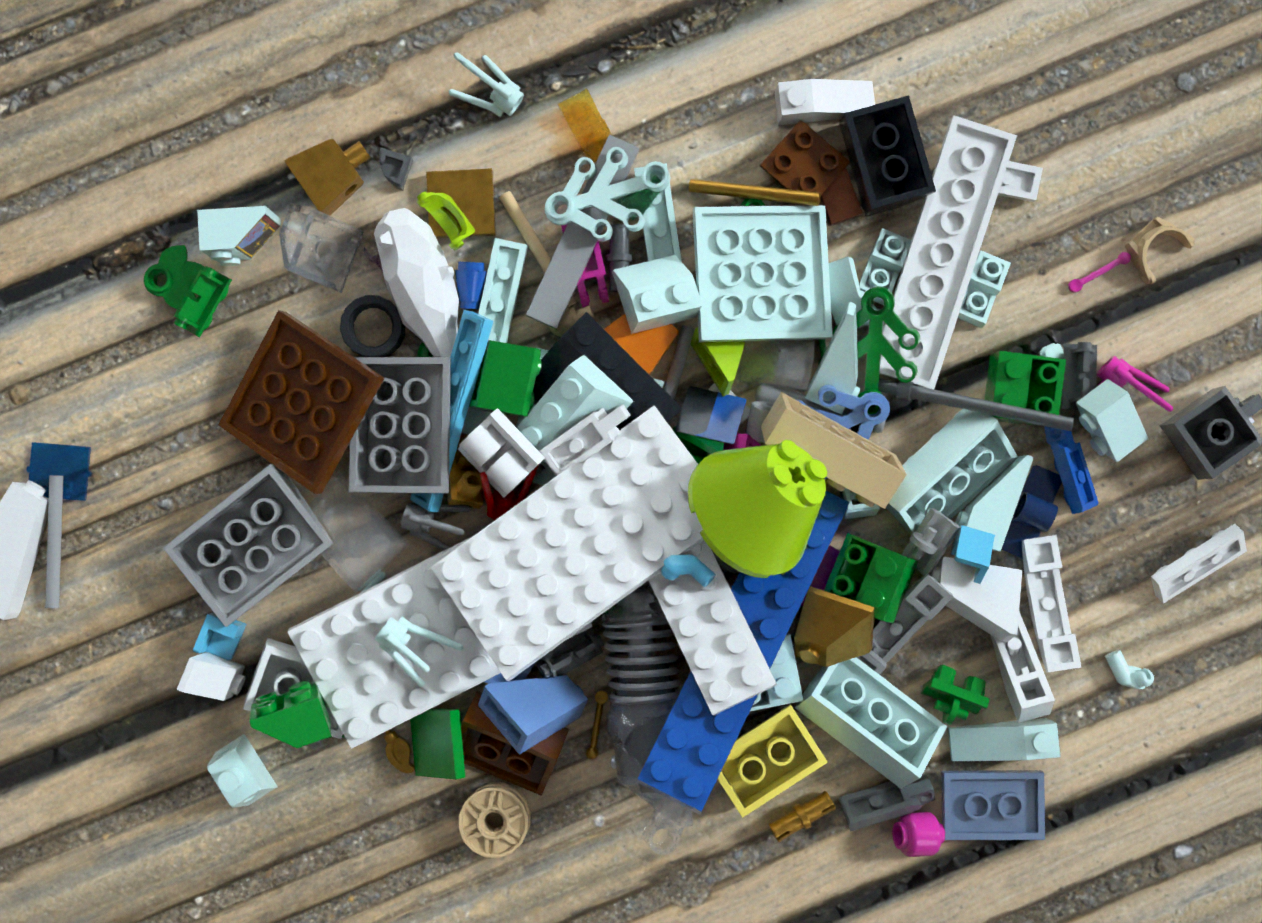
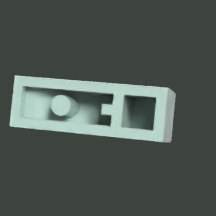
M849 302L808 385L805 399L821 406L823 405L818 399V391L824 385H832L837 391L853 396H858L860 388L856 387L858 378L856 304ZM825 392L822 399L825 401L832 400L834 392ZM837 404L833 407H825L841 415L845 407Z
M1023 455L1015 459L966 506L965 511L961 510L956 518L955 523L960 527L963 525L994 534L992 551H1001L1034 458L1032 456Z
M1047 718L1031 719L1020 723L1008 721L948 727L951 761H1019L1061 757L1057 723Z

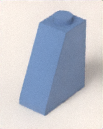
M567 675L554 678L544 677L489 683L483 689L478 706L520 755L580 718L588 698L578 685H575Z

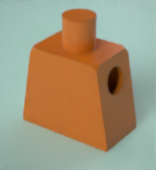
M625 314L604 329L649 375L652 374L679 334V331L672 324L631 334Z

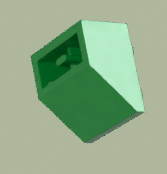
M488 340L469 407L493 412L498 408L504 415L528 417L529 410L534 403L533 388L535 379L541 369V349Z
M1007 351L995 352L990 355L984 400L1059 415L1066 359ZM991 415L998 422L1037 425Z
M847 533L824 591L874 607V618L894 623L919 561Z
M309 681L299 682L289 687V692L276 695V692L267 693L256 698V703L251 704L249 719L251 728L295 748L331 737L330 717L323 696L316 683L310 684Z

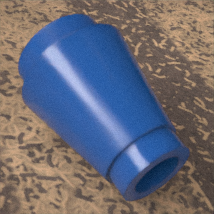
M458 261V270L454 271L460 308L479 309L487 271H484V263Z

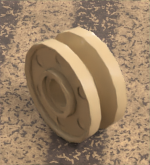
M491 782L478 787L465 801L459 814V831L463 842L473 852L485 858H501L513 853L523 843L531 825V810L527 799L517 788L506 783ZM492 812L500 814L504 821L503 825L500 827L490 825L487 815Z

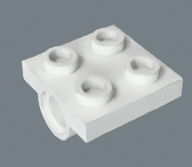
M498 408L459 444L460 447L458 448L480 473L485 472L487 474L489 483L503 497L508 495L545 459Z

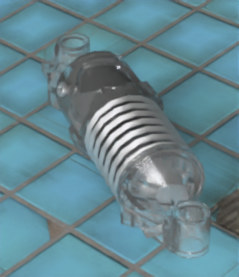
M648 580L601 614L602 626L607 628L604 630L603 635L611 639L605 643L604 648L613 651L606 656L605 660L614 664L607 669V673L614 676L608 682V686L615 690L609 695L610 710L606 713L608 734L613 737L615 755L611 757V765L617 771L618 783L653 807V813L643 828V839L655 853L667 855L675 850L684 827L693 826L692 810L637 783L645 762L681 692L675 688L681 682L670 678V675H675L680 670L677 667H669L668 664L669 662H675L678 657L675 654L655 656L654 651L674 649L677 644L674 642L653 643V638L670 637L674 633L672 629L652 631V625L669 623ZM627 642V645H617ZM623 655H628V658H616ZM660 829H667L665 841L655 844L653 842L655 832Z

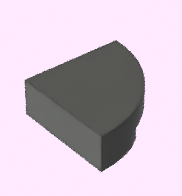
M380 147L379 162L383 174L393 186L404 190L413 162L412 157Z

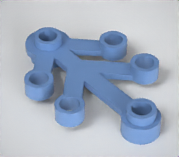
M824 385L819 389L818 399L820 403L825 407H833L837 404L853 411L839 416L810 407L848 429L860 423L857 434L868 440L874 425L884 422L890 412L888 400L880 393L869 392L862 397H857L837 391L832 385ZM827 391L834 392V398L830 401L822 399L823 394ZM797 400V401L801 402L802 404L806 405L805 402H803V401H801V400ZM871 405L879 406L876 414L867 413Z

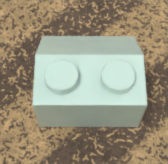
M676 255L612 271L631 334L693 319L703 306L692 273Z

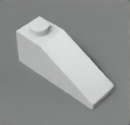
M806 79L778 82L774 93L778 125L797 124L800 120L806 123L842 119L846 112L875 105L872 81Z
M1019 612L1018 631L1014 638L1008 642H1003L990 634L1006 693L1018 723L1050 715L1055 702Z

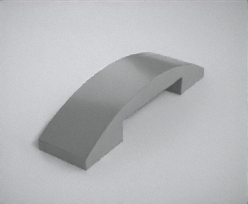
M927 573L906 591L894 623L878 620L874 624L872 649L870 653L857 658L880 675L885 670L887 662L928 619L931 621L953 598V594Z

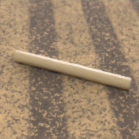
M511 191L505 192L499 198L545 274L551 258ZM573 296L567 307L571 308L577 304Z

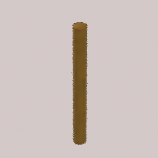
M690 179L689 192L814 206H819L821 197L820 192Z

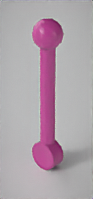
M1121 252L1117 259L1080 280H1071L1068 284L1069 290L1076 293L1082 289L1084 284L1120 264H1128L1131 261V255L1128 252Z

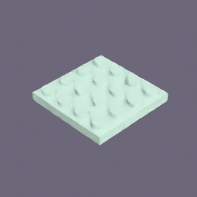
M825 205L694 207L692 212L696 287L703 305L698 312L699 342L830 339L833 337Z

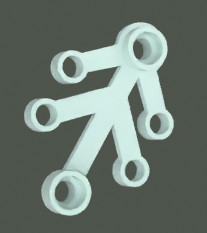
M613 147L607 152L606 162L589 192L577 196L584 181L592 179L597 171L596 165L590 158L582 157L576 161L575 171L562 192L552 194L547 199L545 214L556 225H566L573 222L590 231L598 241L604 242L609 240L613 234V229L609 222L605 219L595 220L580 211L594 206L622 221L628 230L636 232L641 230L645 224V219L641 212L637 209H628L612 200L645 189L653 192L663 191L670 183V173L663 163L655 161L648 163L643 168L641 176L609 185L617 170L623 169L628 163V156L625 151L620 147ZM622 154L623 157L620 162H612L614 155ZM583 165H591L587 173L580 172ZM660 174L663 176L660 183H652V178L655 175ZM560 205H567L565 213H557ZM634 215L639 216L637 224H628L630 217ZM600 226H607L605 234L597 235V229Z

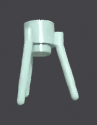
M457 52L454 53L453 56L457 61L494 89L490 95V99L494 103L492 104L453 89L449 90V95L490 110L499 117L504 112L511 116L524 97V94L519 91L520 87L513 83L486 55L482 56V61L502 82L497 83L468 59Z
M390 617L374 640L380 643L379 647L386 651L419 687H424L425 682L399 652L424 672H428L430 667L405 646L411 637L406 633L407 630L457 650L463 649L462 644L414 625L403 617L398 622Z

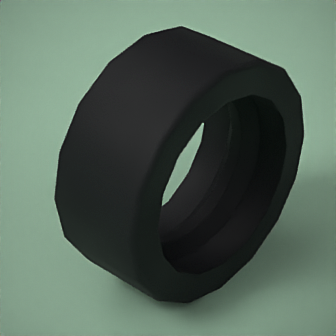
M365 295L354 299L345 308L340 319V332L344 343L354 353L365 358L392 355L401 346L405 337L406 326L401 320L397 307L390 300L379 295ZM369 308H378L385 311L392 322V333L389 339L376 347L362 344L356 338L354 332V322L357 316Z

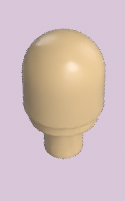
M590 305L576 310L574 306L571 308L567 307L557 330L552 327L549 328L554 335L562 337L586 312L592 318H594V313Z

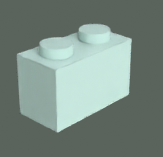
M1109 379L1076 402L1081 413L1079 421L1092 437L1090 444L1099 455L1103 456L1106 454L1115 462H1118L1149 439L1129 393Z

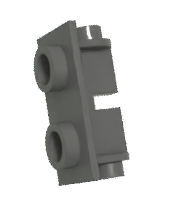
M1091 342L1063 344L1066 365L1061 409L1079 410L1076 402L1096 388L1097 345H1092Z
M591 627L565 640L536 661L535 664L542 678L563 676L603 653L601 647L604 646V643L599 634H594Z

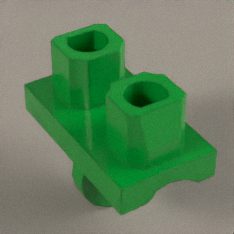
M939 665L931 679L923 684L921 694L936 699L934 709L943 712V723L951 725L956 717L966 720L969 712L978 714L982 708H988L990 698L984 697L985 680L975 676H968L965 678L963 688L953 685L956 670L946 665Z

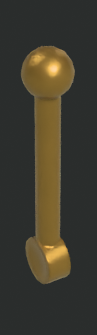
M603 690L598 691L595 695L597 707L590 747L586 749V756L591 760L596 759L599 754L596 746L603 705L608 700V694Z

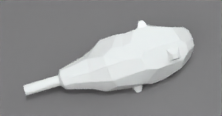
M406 208L389 211L384 214L374 232L387 291L396 304L403 324L422 340L433 357H451L458 332L459 298L453 280V268L448 266L444 251L431 227Z

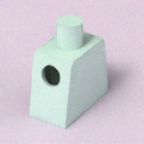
M245 734L216 751L207 765L212 778L229 805L233 808L249 806L278 787Z

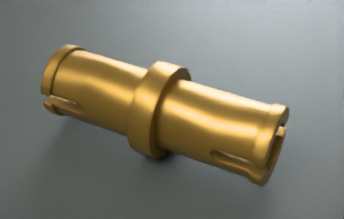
M825 790L801 806L799 803L792 806L794 810L772 823H768L776 840L780 843L783 839L802 828H805V830L811 828L812 822L836 810V807Z

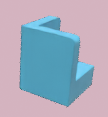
M962 525L953 542L951 554L955 555L954 559L956 562L976 567L973 582L981 584L990 566L995 535Z
M214 612L209 613L205 618L193 651L199 654L208 652L223 659L231 660L235 655L247 624L235 620L228 627H225Z

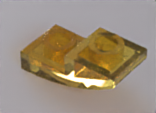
M585 88L557 103L585 157L596 162L609 134H612L605 120L602 119L588 89Z

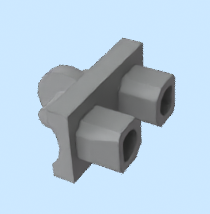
M930 508L917 531L909 538L910 542L902 555L919 561L916 569L923 576L927 573L931 575L961 527L935 508Z

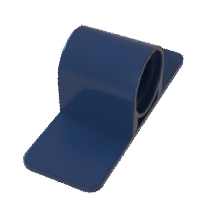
M1038 465L1031 468L1001 550L1023 559L1022 540L1038 538L1041 532L1045 533L1051 528L1058 511V506L1053 504L1062 483L1059 474Z

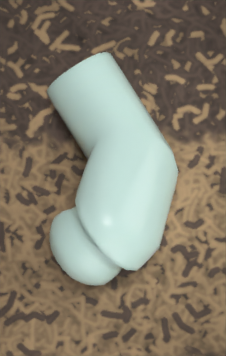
M1121 650L1113 651L1105 656L1119 684L1134 689H1144L1153 683L1154 676L1152 672L1146 668L1141 669L1129 666Z

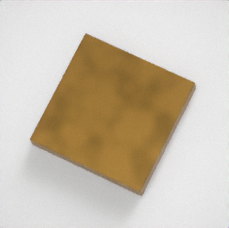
M492 168L426 172L427 193H445L454 200L475 229V232L469 237L496 236ZM444 208V209H445L446 211H448V212L452 215V217L457 221V223H458V225H459V227H460V229H461V226H460V224H459L457 218H456L447 208ZM428 212L429 226L436 239L449 238L435 218Z

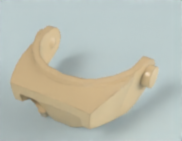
M1159 217L1152 219L1125 244L1126 251L1131 255L1132 263L1142 275L1141 280L1145 284L1151 285L1156 281V278L1148 267L1146 257L1148 247L1157 235L1174 237L1189 249L1195 245V239L1190 234Z

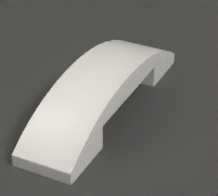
M1052 535L1022 540L1023 567L1029 608L1046 672L1080 668L1081 662L1076 636L1071 634L1059 568H1062L1057 536Z

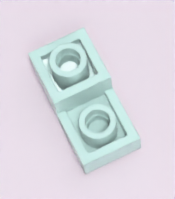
M882 228L859 281L860 290L866 292L873 287H884L892 293L898 274L905 263L911 240ZM874 298L873 301L884 305V301L881 298Z
M979 251L958 319L983 328L988 320L996 295L1001 291L1011 264L1010 262L984 251Z
M850 257L829 263L831 312L836 325L840 323L849 302L856 304V313L862 309L861 299L865 292L860 290L854 260ZM870 319L860 327L869 325Z

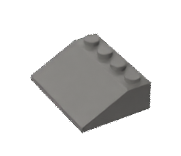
M356 358L383 376L384 380L350 441L349 492L449 493L451 358Z
M270 464L169 542L163 549L223 625L228 627L334 543L286 473Z

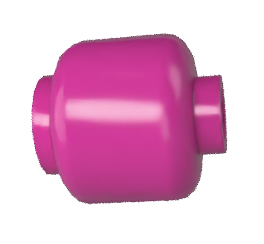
M916 812L899 817L898 821L893 825L892 837L896 848L900 849L907 857L933 856L939 851L941 843L945 840V829L931 812Z

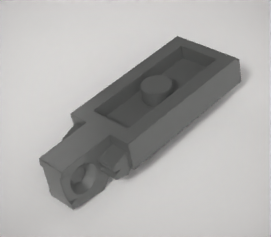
M930 779L911 783L902 789L889 781L840 796L839 801L851 832L913 813L921 809L922 805L934 801L935 792Z

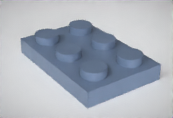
M941 771L942 825L945 829V840H1045L1043 771Z

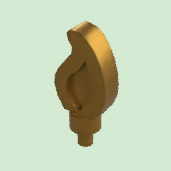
M395 730L384 732L386 735L383 738L387 743L385 751L390 763L403 773L409 774L414 772L415 766L410 763L411 746L409 742L401 736L398 737Z

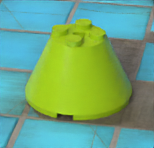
M784 440L780 444L717 451L705 457L691 474L688 484L691 514L696 512L703 528L700 532L703 540L729 566L744 574L758 578H768L770 575L778 574L783 575L795 567L804 554L825 496L826 483L824 478L827 476V469L820 460L813 459L810 454L791 440Z

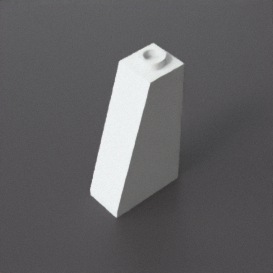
M29 480L26 483L12 482L0 501V619L2 620L17 618L21 611L48 520L49 497L44 495L46 490Z

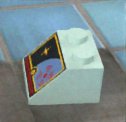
M266 206L197 210L199 250L211 257V260L220 262L221 266L241 265L240 260H251L281 226V219Z

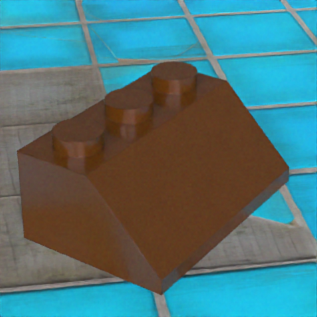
M477 691L461 725L464 764L542 796L569 729L566 727L560 729L519 755L478 706L482 692Z

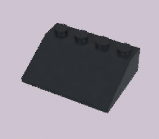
M587 312L562 335L541 359V369L535 379L533 388L534 404L536 405L569 364L585 355L633 400L632 404L627 408L631 416L616 426L619 431L653 406L657 408L667 423L682 409Z

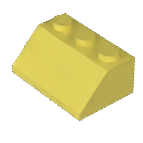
M790 704L736 739L718 780L743 818L828 762Z

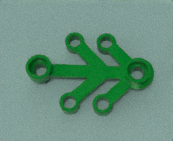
M873 287L867 290L861 299L862 309L856 313L857 328L870 319L869 334L857 343L858 359L867 353L865 389L857 397H862L869 392L882 394L879 391L881 355L896 371L898 380L903 383L911 382L918 373L917 366L911 361H905L883 335V325L885 322L899 337L898 342L903 349L912 350L920 342L919 332L913 328H908L893 311L895 307L894 296L884 287ZM874 298H881L884 301V307L881 309L876 308L873 304ZM836 325V326L834 327L833 332H832L833 335H834V333H835V331H836L838 325ZM904 335H913L915 343L912 345L907 344L904 341ZM909 367L912 370V376L905 377L901 372V368ZM871 405L867 413L876 414L879 406Z

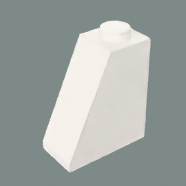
M942 557L930 576L953 594V598L945 606L1000 641L1008 642L1014 638L1018 631L1022 570L990 565L981 584L973 582L976 567L956 562L954 558Z

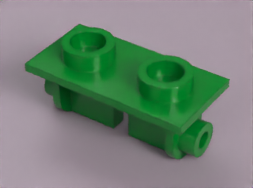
M205 266L203 271L199 270L189 288L198 297L196 301L187 296L183 298L176 313L173 315L176 317L174 324L200 338L203 331L210 326L213 313L218 304L227 296L232 279L208 266Z

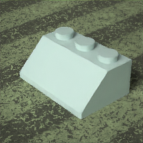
M583 355L569 364L528 413V417H525L518 425L517 429L540 451L593 412H598L604 408L606 413L610 414L622 404L627 409L633 400Z

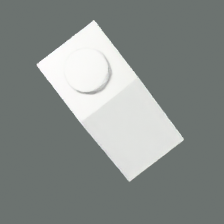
M208 652L190 657L177 690L222 701L233 697L234 694L238 695L245 681V676L242 673L245 666Z

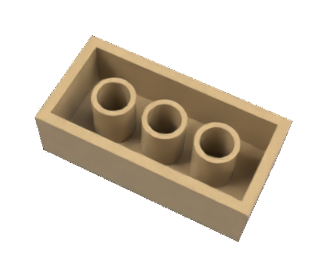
M783 392L780 393L761 425L765 444H780L784 440L793 441L798 447L810 454L813 459L820 460L827 469L826 482L840 491H844L845 488L856 493L855 497L869 507H873L876 504L885 509L907 475L897 455Z

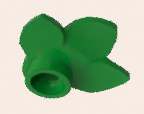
M175 245L165 249L161 253L158 264L149 267L144 274V285L148 292L155 296L163 297L166 303L175 309H178L185 296L196 301L195 293L191 292L189 288L198 271H203L205 268L200 263L187 261L188 252L185 245ZM165 275L167 279L165 285L158 286V277Z

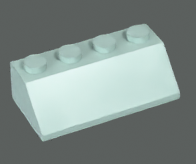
M962 409L902 465L907 475L886 506V509L911 535L917 531L930 508H935L951 520L1018 457L998 420L989 414Z
M857 657L828 667L823 666L804 691V701L798 702L795 706V709L900 789L921 778L947 728L940 720Z

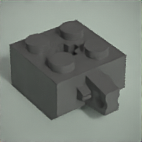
M1226 386L1213 388L1161 424L1160 427L1197 480L1213 479L1262 444V437L1253 426L1255 421L1251 417L1262 409V397L1259 394L1251 395L1241 402L1238 397L1233 398Z

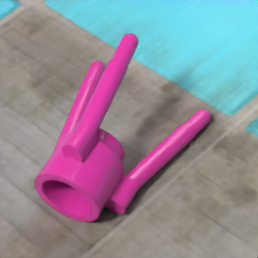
M1115 355L1112 356L1096 374L1101 379L1098 386L1107 379L1121 388L1128 382L1168 412L1173 411V407L1132 376L1165 393L1170 391L1169 387L1129 365L1122 358L1118 359Z

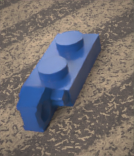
M1044 427L1047 443L1051 445V450H1053L1054 466L1060 474L1064 487V498L1070 506L1071 513H1081L1098 506L1099 502L1080 442H1074L1071 431Z

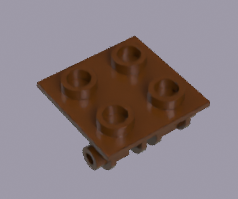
M800 120L759 166L786 189L820 192L822 195L850 164V161Z

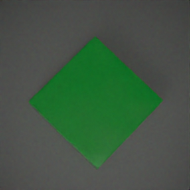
M431 708L411 718L415 776L454 780L465 778L459 709Z

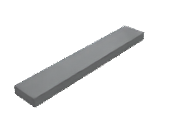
M609 134L595 164L597 168L596 174L587 181L582 194L589 192L604 166L607 152L611 148H622L628 156V163L623 169L617 170L609 185L627 179L639 153V148ZM622 154L614 155L612 162H620L623 157ZM594 206L580 210L595 220H608L609 214ZM573 222L567 224L526 313L527 317L557 330L598 240L595 239L590 231ZM605 225L597 229V235H601Z

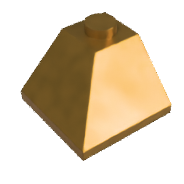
M810 586L795 634V657L801 658L810 664L828 667L870 653L873 644L874 607Z

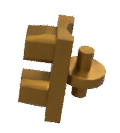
M456 450L449 474L448 505L466 504L480 509L483 505V487L480 472L459 450Z

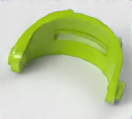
M424 191L417 196L418 205L425 208L443 228L451 241L449 247L454 251L464 245L463 240L475 232L474 227L449 195L445 193H427ZM444 208H447V209L457 218V220H458V222H459V224H460V226H461V229H460V227H459L457 221H456V220L452 217V215H451L448 211H446Z

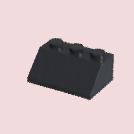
M909 95L844 113L839 125L866 217L899 208L936 192Z

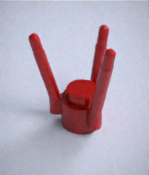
M539 464L526 476L518 499L513 491L505 497L497 490L492 495L487 474L485 472L480 473L487 503L488 517L495 521L526 499Z

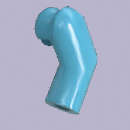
M692 554L671 555L664 560V566L661 568L662 575L668 580H675L679 575L690 574L703 587L710 584L716 576L713 571Z

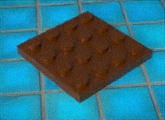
M278 310L218 425L313 494H322L381 386L384 377L289 313Z

